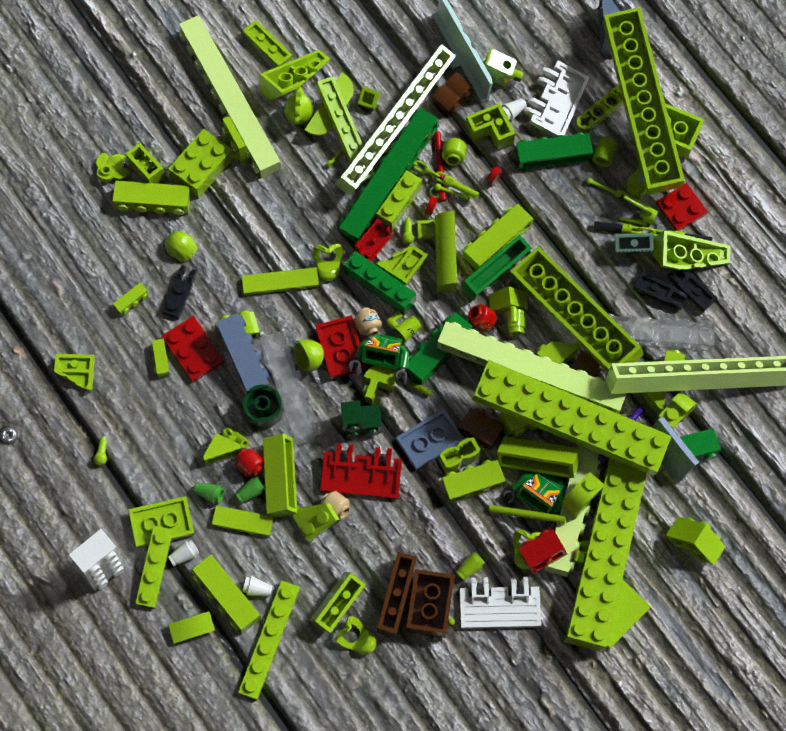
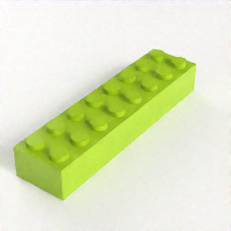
M539 246L511 270L514 280L607 373L612 363H635L644 355L642 347Z

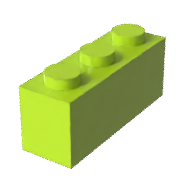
M406 170L376 213V220L377 218L380 219L385 228L390 227L391 231H393L422 189V179Z
M492 459L482 462L480 466H467L458 473L455 471L449 472L442 478V486L449 504L504 487L506 482L498 460L492 461Z
M344 572L310 618V621L324 632L331 633L366 584L351 572Z

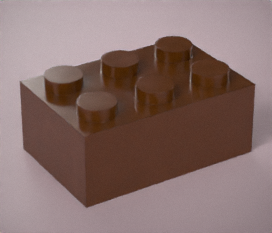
M415 569L406 633L446 639L455 575Z

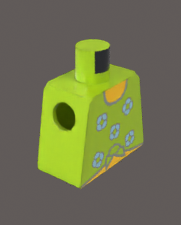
M490 48L483 62L492 78V83L507 86L510 79L520 82L524 73L514 69L517 62L515 59Z

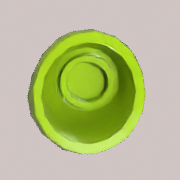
M307 339L295 342L294 354L297 365L307 372L316 370L324 358L321 344Z

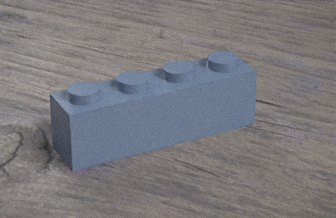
M236 313L215 322L245 392L247 393L250 388L256 385L269 384L267 380L270 379L266 368L262 369L260 365L262 361L258 350L254 351L251 345L254 344L253 338L244 329L246 323L243 316H239Z

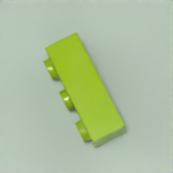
M141 282L113 303L114 309L121 316L126 315L131 308L136 307L141 300H145L148 297V290Z
M164 339L152 340V345H150L151 352H154L152 360L156 364L154 373L157 374L158 378L170 376Z

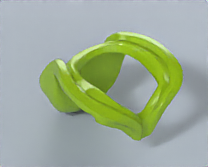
M333 244L329 248L321 245L314 246L312 253L317 263L319 277L324 281L334 280L340 272V261L343 253L342 246L340 244ZM333 250L336 252V258L332 261H324L320 258V251L325 254L331 253Z
M515 530L513 534L514 563L520 569H530L519 550L521 547L519 544L521 535L526 539L533 540L539 537L540 532L528 534L524 530Z
M354 616L348 617L346 628L340 630L335 638L341 647L351 649L360 655L372 653L377 644L375 636L365 629L361 621ZM351 624L360 631L358 639L353 643H349L343 638V635L350 631Z

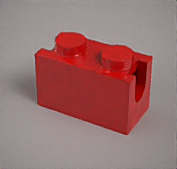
M554 529L543 531L538 538L524 542L522 547L519 548L533 574L567 555Z

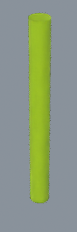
M490 505L489 507L490 513L566 524L567 516L496 505Z

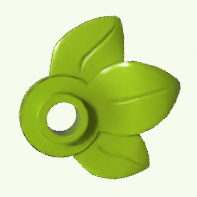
M105 153L100 154L96 159V166L98 167L97 177L99 180L110 182L112 179L121 180L126 178L130 171L123 168L126 161L125 156L114 154L109 157Z

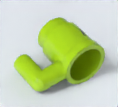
M511 306L510 310L506 312L507 329L510 336H521L524 334L525 311Z
M397 311L387 319L386 323L394 330L396 336L405 343L422 326L413 315L403 320L400 324L396 323V321L403 317Z

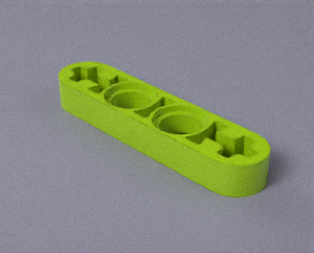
M619 85L577 118L576 128L582 133L589 132L623 105L622 97L620 96L619 98L621 94ZM612 98L616 101V104L613 106L608 105L606 100ZM600 109L603 115L595 116L593 111ZM587 120H589L588 125H581L582 121L586 122Z

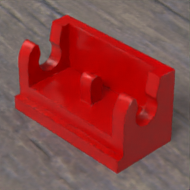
M378 218L355 245V251L371 262L393 236L391 235L390 227L385 228L382 225V221Z

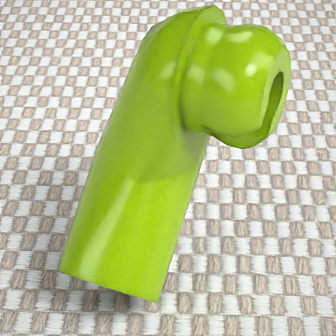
M225 428L222 431L224 437L241 444L242 448H246L249 445V440L239 432L232 431L231 428Z

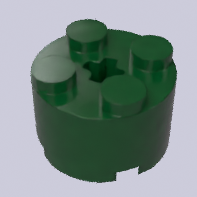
M264 384L250 388L243 399V409L247 421L254 428H269L279 422L283 407L278 391Z

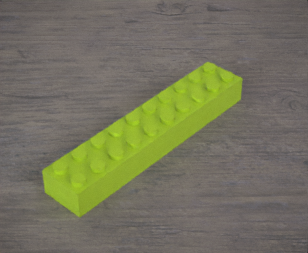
M637 7L606 14L603 18V25L646 195L681 188L684 186L685 179L641 8Z
M488 360L472 398L477 403L652 476L658 472L672 437L491 360Z
M608 458L602 482L604 487L600 490L588 540L587 555L582 565L564 641L602 653L608 645L647 473L611 458Z

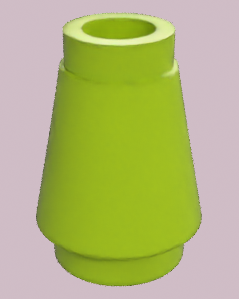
M473 552L467 556L456 573L465 580L481 570L485 562L476 552Z

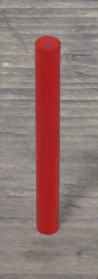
M437 131L434 133L437 172L444 173L441 132ZM439 174L440 177L438 179L443 181L445 176ZM438 182L442 187L446 188V185ZM439 190V201H446V192Z

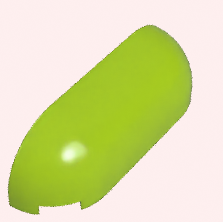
M341 73L336 83L347 106L353 96L354 88L350 78ZM323 102L304 130L311 135L326 134L333 127Z

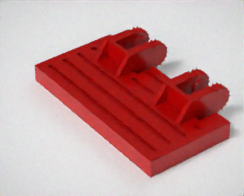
M337 443L335 461H332L333 452L324 451L321 491H337L390 498L399 497L402 459L394 458L393 467H390L391 448H388L386 451V466H378L381 453L380 447L375 448L374 465H371L372 456L355 455L354 463H352L353 445L349 444L347 449V463L340 462L341 443Z

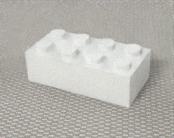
M102 529L69 554L79 573L94 591L104 588L108 584V580L113 576L120 575L126 566L117 547Z

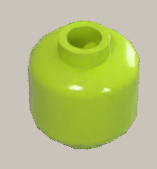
M459 138L447 139L443 144L442 159L452 166L464 162L467 151L465 142Z

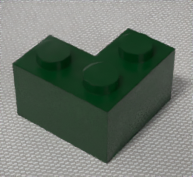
M360 401L341 403L344 436L356 438L361 434L375 436L382 432L379 404L361 406Z

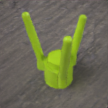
M622 190L625 200L642 209L639 216L642 220L619 217V220L647 226L648 223L653 224L658 211Z

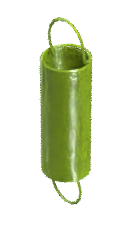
M414 381L410 386L411 389L429 397L432 391Z

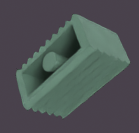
M653 233L615 234V252H652L654 250Z

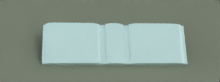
M439 0L437 12L432 14L450 46L451 52L455 55L450 65L452 69L461 66L480 101H486L489 99L492 78L477 51L472 48L471 41L463 32L462 25L447 0Z

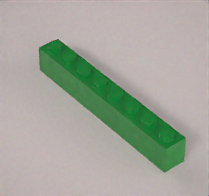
M421 108L411 115L407 127L402 128L397 142L392 143L387 157L382 158L377 172H373L370 176V182L367 187H363L360 191V197L357 202L352 203L348 215L341 219L339 229L342 235L357 243L376 221V213L406 170L409 171L439 127L437 117Z

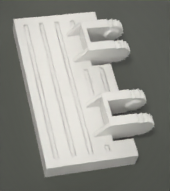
M558 60L553 70L545 67L542 69V74L555 82L539 77L537 82L544 87L540 100L533 97L528 100L529 105L537 108L541 113L530 107H525L524 113L531 117L529 124L554 137L565 134L590 78Z
M484 577L482 581L484 595H476V578H471V597H469L468 588H460L461 629L541 627L539 587H531V596H529L528 577H523L522 579L523 594H516L517 580L515 577H511V596H508V587L491 588V596H489L488 577Z

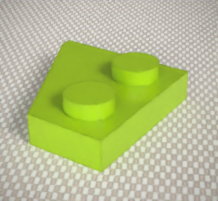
M411 245L402 252H397L392 257L379 261L377 266L407 286L428 258V254Z
M56 354L54 373L86 391L92 392L95 356L87 354Z

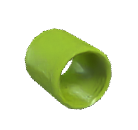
M601 137L592 158L594 163L603 167L611 166L618 143L610 137Z

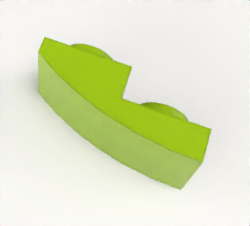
M210 611L168 624L174 644L215 631Z

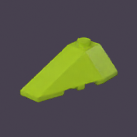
M316 50L261 73L260 92L270 101L284 96L300 87L330 61V58L320 50Z
M665 230L653 238V256L661 267L685 270L730 263V245Z

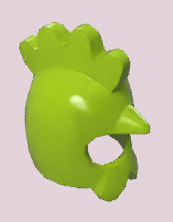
M298 87L297 91L285 103V116L289 122L295 125L308 123L314 114L313 104L304 94L302 87Z

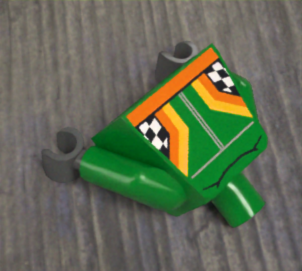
M375 334L371 339L360 343L354 357L356 360L349 363L351 373L354 368H357V375L361 374L360 363L362 361L363 363L395 370L400 369L396 372L395 382L397 383L398 378L402 377L404 378V384H406L407 373L405 370L408 369L409 352L405 346H402V339L396 338L393 335Z
M539 472L524 474L515 482L511 491L504 492L503 499L507 495H512V499L508 502V504H512L515 501V494L518 493L516 495L518 498L538 512L560 515L561 505L564 501V493L561 491L563 484L559 481L561 476ZM544 521L542 527L544 528L545 523H547V522H549V521ZM550 522L552 524V528L550 530L554 529V522Z

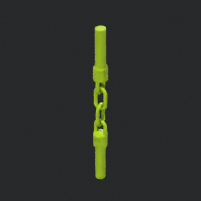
M388 146L384 152L389 154L390 147ZM416 160L413 164L415 170L423 174L430 173L435 176L438 182L477 199L479 192L457 182L455 178L443 172L435 173L429 170V166L420 160ZM417 163H419V164L425 166V167H426V168H424L425 171H423V170L417 168V167H416V166H418ZM439 174L445 176L443 181L438 179L440 177Z

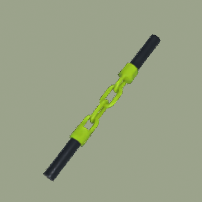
M594 221L593 227L596 229L618 231L622 234L642 233L643 230H648L650 233H653L654 237L658 235L655 234L656 232L661 233L664 231L632 226V224L622 223L621 225ZM675 230V231H669V232H674V233H678V234H682V235H687V236H691V237H695V238H700V239L712 241V237H709V236H702V235H695V234H687V233H685V232H683V231H676V230Z

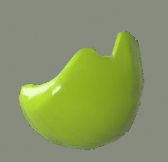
M183 231L171 233L165 241L167 253L180 262H186L191 259L198 249L194 239Z

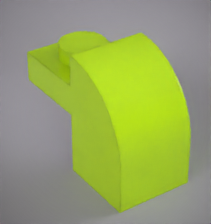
M375 365L367 370L364 375V383L366 385L363 390L365 403L373 404L378 387L393 392L396 385V372L399 369L395 370Z
M681 391L659 414L658 419L664 417L674 429L695 409L697 403Z
M589 472L569 492L561 506L577 519L589 506L590 501L604 487V484Z

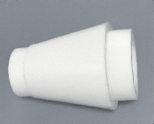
M522 98L502 105L509 121H512L527 107L525 100Z
M190 540L188 542L185 541L168 557L171 563L176 566L196 558L199 551L193 541Z
M252 576L251 578L245 577L242 588L243 593L249 596L270 597L272 585Z

